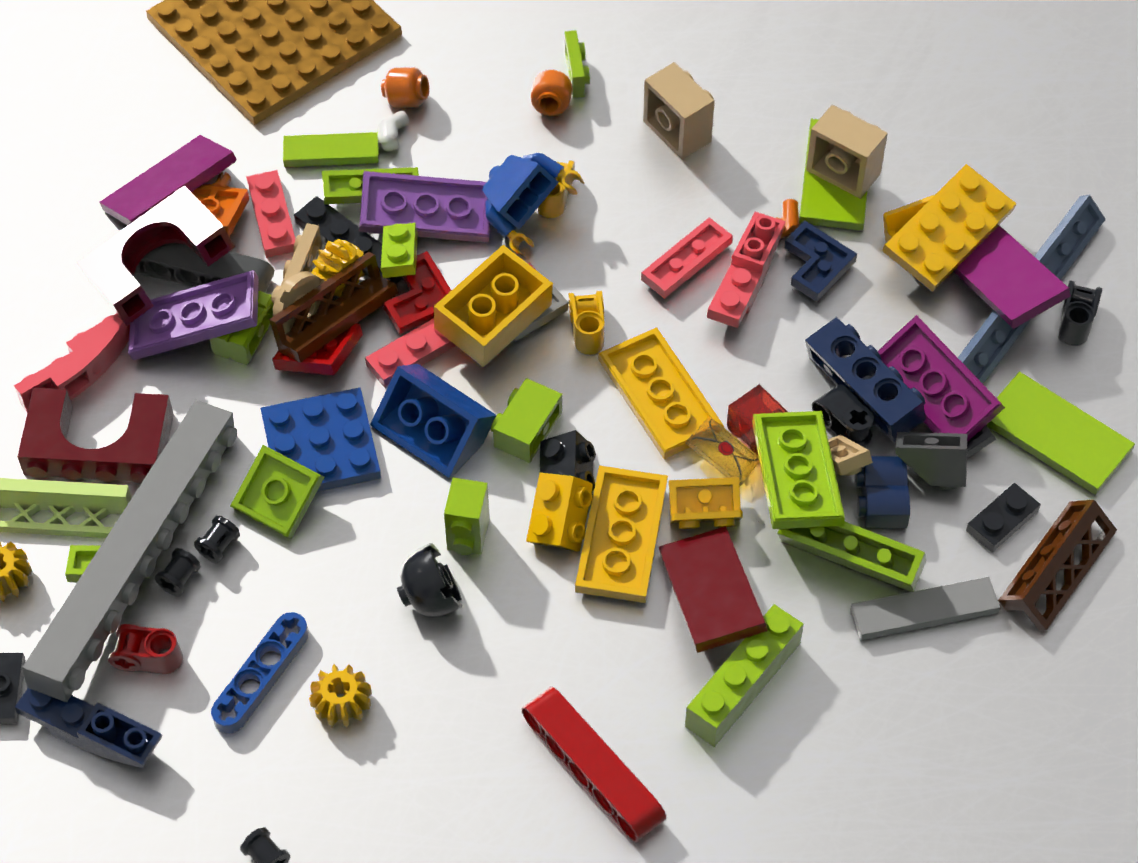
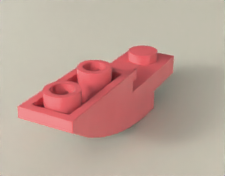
M756 211L754 212L732 255L731 265L708 308L707 318L735 328L739 327L745 313H749L762 286L786 221Z
M117 314L110 315L103 319L102 322L85 332L78 333L71 340L67 341L66 345L69 354L55 359L50 365L24 377L21 382L14 385L19 402L24 410L28 411L33 387L67 389L71 401L93 385L117 360L127 345L130 324L126 326Z

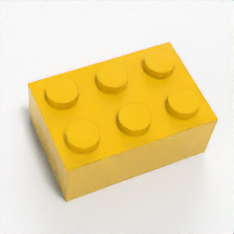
M502 245L434 306V328L478 364L485 367L552 305L553 283L505 245Z

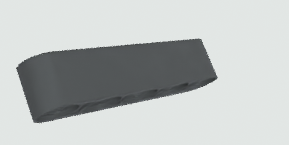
M170 243L159 246L146 254L137 265L135 273L189 287H196L254 270L259 278L258 291L266 293L275 270L264 260L233 252H228L208 267L189 246L180 243Z

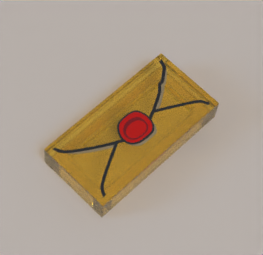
M710 416L686 442L689 447L725 477H739V486L760 465L759 456Z

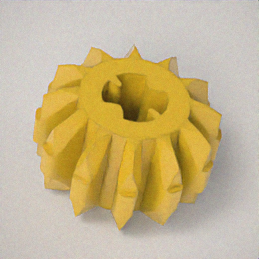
M346 240L328 241L324 250H318V258L312 261L316 267L311 273L326 281L363 256L364 252ZM362 270L360 272L357 283H359L360 277L365 275V273ZM344 283L336 288L334 296H341L345 287Z
M11 541L4 547L0 543V600L2 602H5L7 594L10 593L18 597V587H28L29 580L27 576L32 574L31 565L27 562L26 552L22 548L17 549L16 545Z
M333 664L331 668L332 673L328 674L320 670L318 674L319 681L311 682L310 690L312 694L309 697L310 706L315 709V714L319 721L327 718L328 725L333 727L338 720H342V724L347 728L350 724V718L353 717L361 721L363 718L362 710L370 709L371 685L366 682L365 674L362 671L354 673L353 667L350 664L343 671H339L338 666ZM339 694H344L342 697H337Z

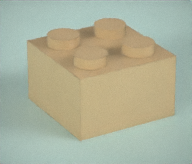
M673 62L644 80L643 122L681 159L686 158L712 142L715 100L709 91L703 90L694 81L689 72L683 71Z
M832 104L811 129L806 170L861 199L881 174L888 133L881 130L878 126L869 124L849 111L842 110Z

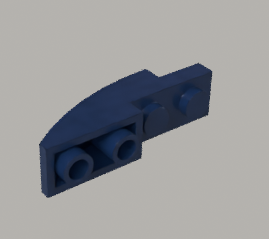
M27 688L15 706L18 714L48 728L50 735L85 751L127 765L143 768L162 738L161 733L98 702L93 706L73 695L65 702Z

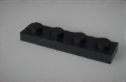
M318 196L314 197L294 214L295 223L303 229L306 223L318 225L321 241L325 245L328 241L346 240L359 247L364 254L367 252L375 254L380 276L383 277L381 271L382 243L367 232H359V226L332 206L324 205V201ZM366 267L362 271L365 273L367 277H369L368 270ZM398 276L386 279L397 284L403 278Z

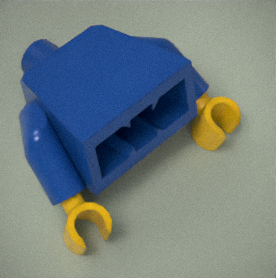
M543 153L524 155L522 158L515 155L508 156L500 166H494L490 170L489 180L482 189L488 198L485 202L488 222L505 239H510V248L521 256L525 255L519 250L520 243L525 241L531 247H534V243L530 238L522 233H517L515 230L516 228L518 230L521 229L559 183L557 179L562 180L567 192L572 195L578 194L576 189L570 185L572 181L578 180L584 184L582 177L577 171L569 170L565 172L564 166Z

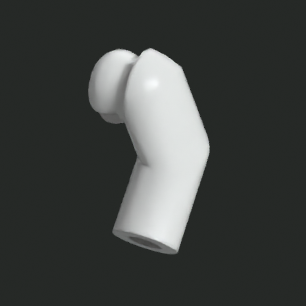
M399 111L384 119L377 127L379 143H382L383 149L387 152L398 148V130L409 123V118L404 111Z

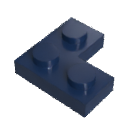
M804 221L785 240L784 248L806 262L792 276L791 286L816 302L845 274L857 259L856 252L807 221Z

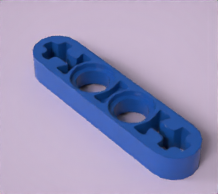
M295 612L281 615L216 699L211 708V716L215 728L225 734L235 733L246 724L306 643L308 627L302 615ZM297 626L298 633L291 632L286 638L285 628L293 629ZM269 651H275L281 655L279 662L274 665L263 664L261 658ZM248 679H254L260 683L258 690L251 694L243 693L240 690L241 684ZM233 696H235L236 699L239 701L237 704H235ZM234 708L236 717L228 716L223 720L221 713L223 711L229 713Z

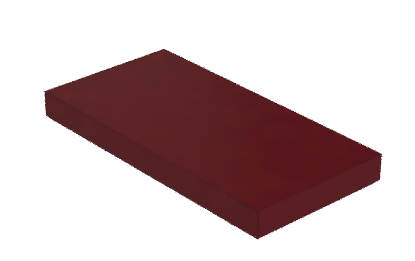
M726 526L658 547L697 653L767 632L765 620Z

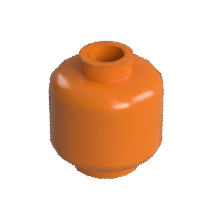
M415 67L393 68L387 73L386 79H383L381 82L382 96L394 108H417L429 96L430 86L426 75H423L420 69Z
M545 70L539 73L534 79L530 95L531 104L534 109L540 114L549 117L564 113L569 107L573 90L571 80L567 75L557 70Z

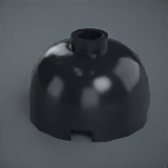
M432 543L417 549L408 555L402 563L400 570L402 585L397 587V592L405 606L412 605L418 613L427 617H440L462 608V604L458 602L461 600V595L447 564L443 565L441 562H437L436 557L440 556L441 553Z

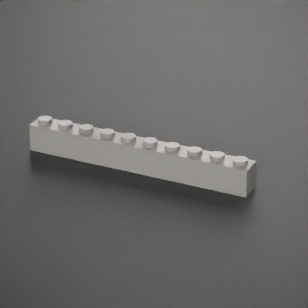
M195 400L22 666L27 688L65 702L69 700L74 690L78 691L85 680L86 671L92 661L96 662L100 658L107 637L118 629L124 610L128 605H132L135 602L141 583L145 577L149 578L152 575L156 559L161 551L168 549L173 538V532L178 524H183L187 519L189 507L195 498H199L202 495L210 473L217 471L221 463L222 454L227 447H231L234 444L237 428L234 426L233 412Z

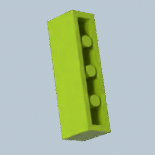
M845 521L844 526L779 529L777 533L783 543L910 592L915 591L927 561L925 552Z
M775 604L763 616L767 632L745 638L686 707L685 727L713 747L719 743L801 643L804 624Z

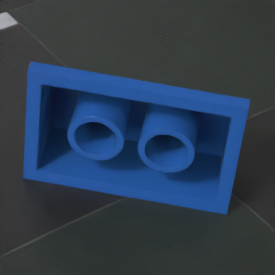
M411 364L397 367L370 425L448 478H452L484 444L496 414L421 365Z

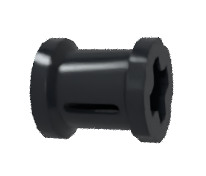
M217 515L212 520L211 528L202 538L199 537L195 540L194 546L203 557L218 563L223 558L222 552L229 543L236 541L240 537L239 529L230 520Z
M176 548L171 554V561L163 571L157 572L154 579L166 592L180 596L184 592L186 581L192 573L198 572L201 566L199 560L190 552Z
M266 827L258 828L251 832L240 846V851L245 856L250 855L256 863H288L291 856L286 849L280 850L272 841L270 831Z

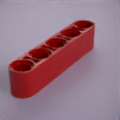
M549 687L521 708L526 722L632 841L638 842L667 819L666 813L658 800L556 688Z

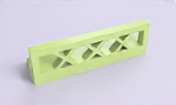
M0 478V508H15L19 513L10 521H0V532L106 538L113 527H104L100 520L109 514L121 515L132 499L128 485ZM40 510H49L54 515L44 523H35L30 518ZM74 512H84L88 517L79 525H69L65 520Z

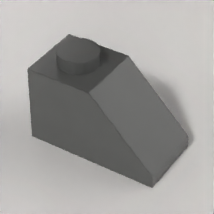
M897 432L895 454L930 486H939L943 489L966 487L968 434Z

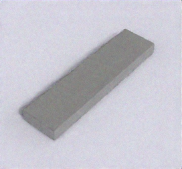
M986 577L853 603L850 610L860 641L998 614L1000 606L990 578Z

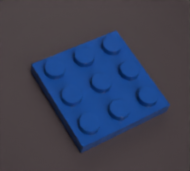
M361 387L260 408L268 447L324 476L317 492L381 479V471Z

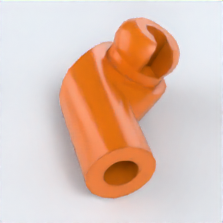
M794 199L783 201L782 218L776 217L786 221L780 239L794 232L799 226L798 201Z

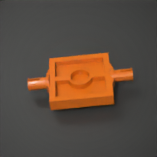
M221 172L213 184L201 185L191 193L224 226L230 237L249 201L248 189L229 187L228 184L231 182V176L226 172L223 175V172Z

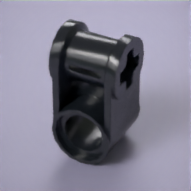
M1070 280L1068 287L1071 297L1065 299L1062 309L1064 310L1059 327V336L1067 344L1081 345L1089 337L1103 288L1090 289L1075 285V281Z
M839 384L812 402V410L822 411L825 427L836 436L842 435L864 448L871 443L872 432L870 428L873 426L874 415L869 408L853 395L848 387Z

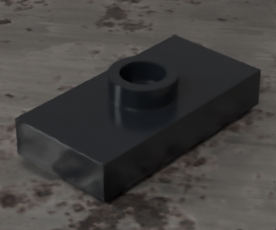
M23 652L0 653V724H17L18 713L15 706L21 697L24 675L22 666L26 659Z

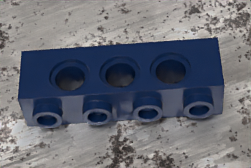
M835 317L805 340L809 358L836 386L842 384L848 387L853 395L872 411L874 415L873 423L893 443L896 442L897 432H910L926 420L924 410L926 402L922 394L914 387L910 389L904 383L901 374L895 367L890 366L888 368L882 362L878 351L872 345L866 346L861 341L858 332L852 325H844ZM866 376H873L869 379H862ZM888 397H894V399L889 401L884 400Z

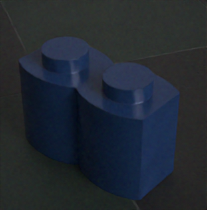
M871 456L873 463L862 467V470L855 474L856 488H862V496H858L857 515L858 517H864L865 528H907L910 518L907 464L898 456Z

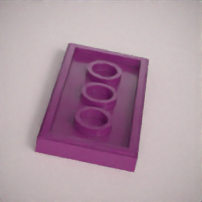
M200 134L99 201V204L104 212L124 224L130 225L184 185L190 192L194 191L237 161L236 156L232 150Z
M1000 225L953 271L1013 329L1071 297L1069 287Z
M917 315L878 350L882 362L888 368L890 366L895 367L901 374L904 383L910 389L916 388L924 397L926 402L924 404L926 420L923 422L933 433L968 434L969 441L1005 408Z

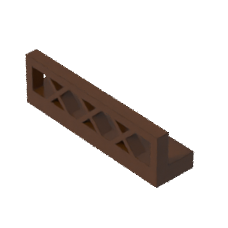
M367 252L269 319L280 353L301 363L351 326L384 305V302L398 295L396 283L380 276L375 254ZM367 267L369 277L361 283H357L361 270ZM344 283L345 287L341 296L336 300H332L336 288ZM320 300L321 302L316 314L308 317L311 305ZM293 317L296 318L292 330L285 334L282 324Z
M1095 500L1070 501L998 600L1006 611L1023 610L1039 631H1046L1117 531ZM1094 521L1102 529L1096 540H1092L1091 525ZM1077 544H1081L1082 560L1078 565H1074V549ZM1060 569H1064V585L1061 590H1056V574ZM1042 594H1046V611L1042 615L1035 607V603Z

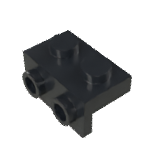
M576 430L540 441V473L575 476L593 484V498V490L595 488L593 461L595 460L596 453L592 443L587 441Z

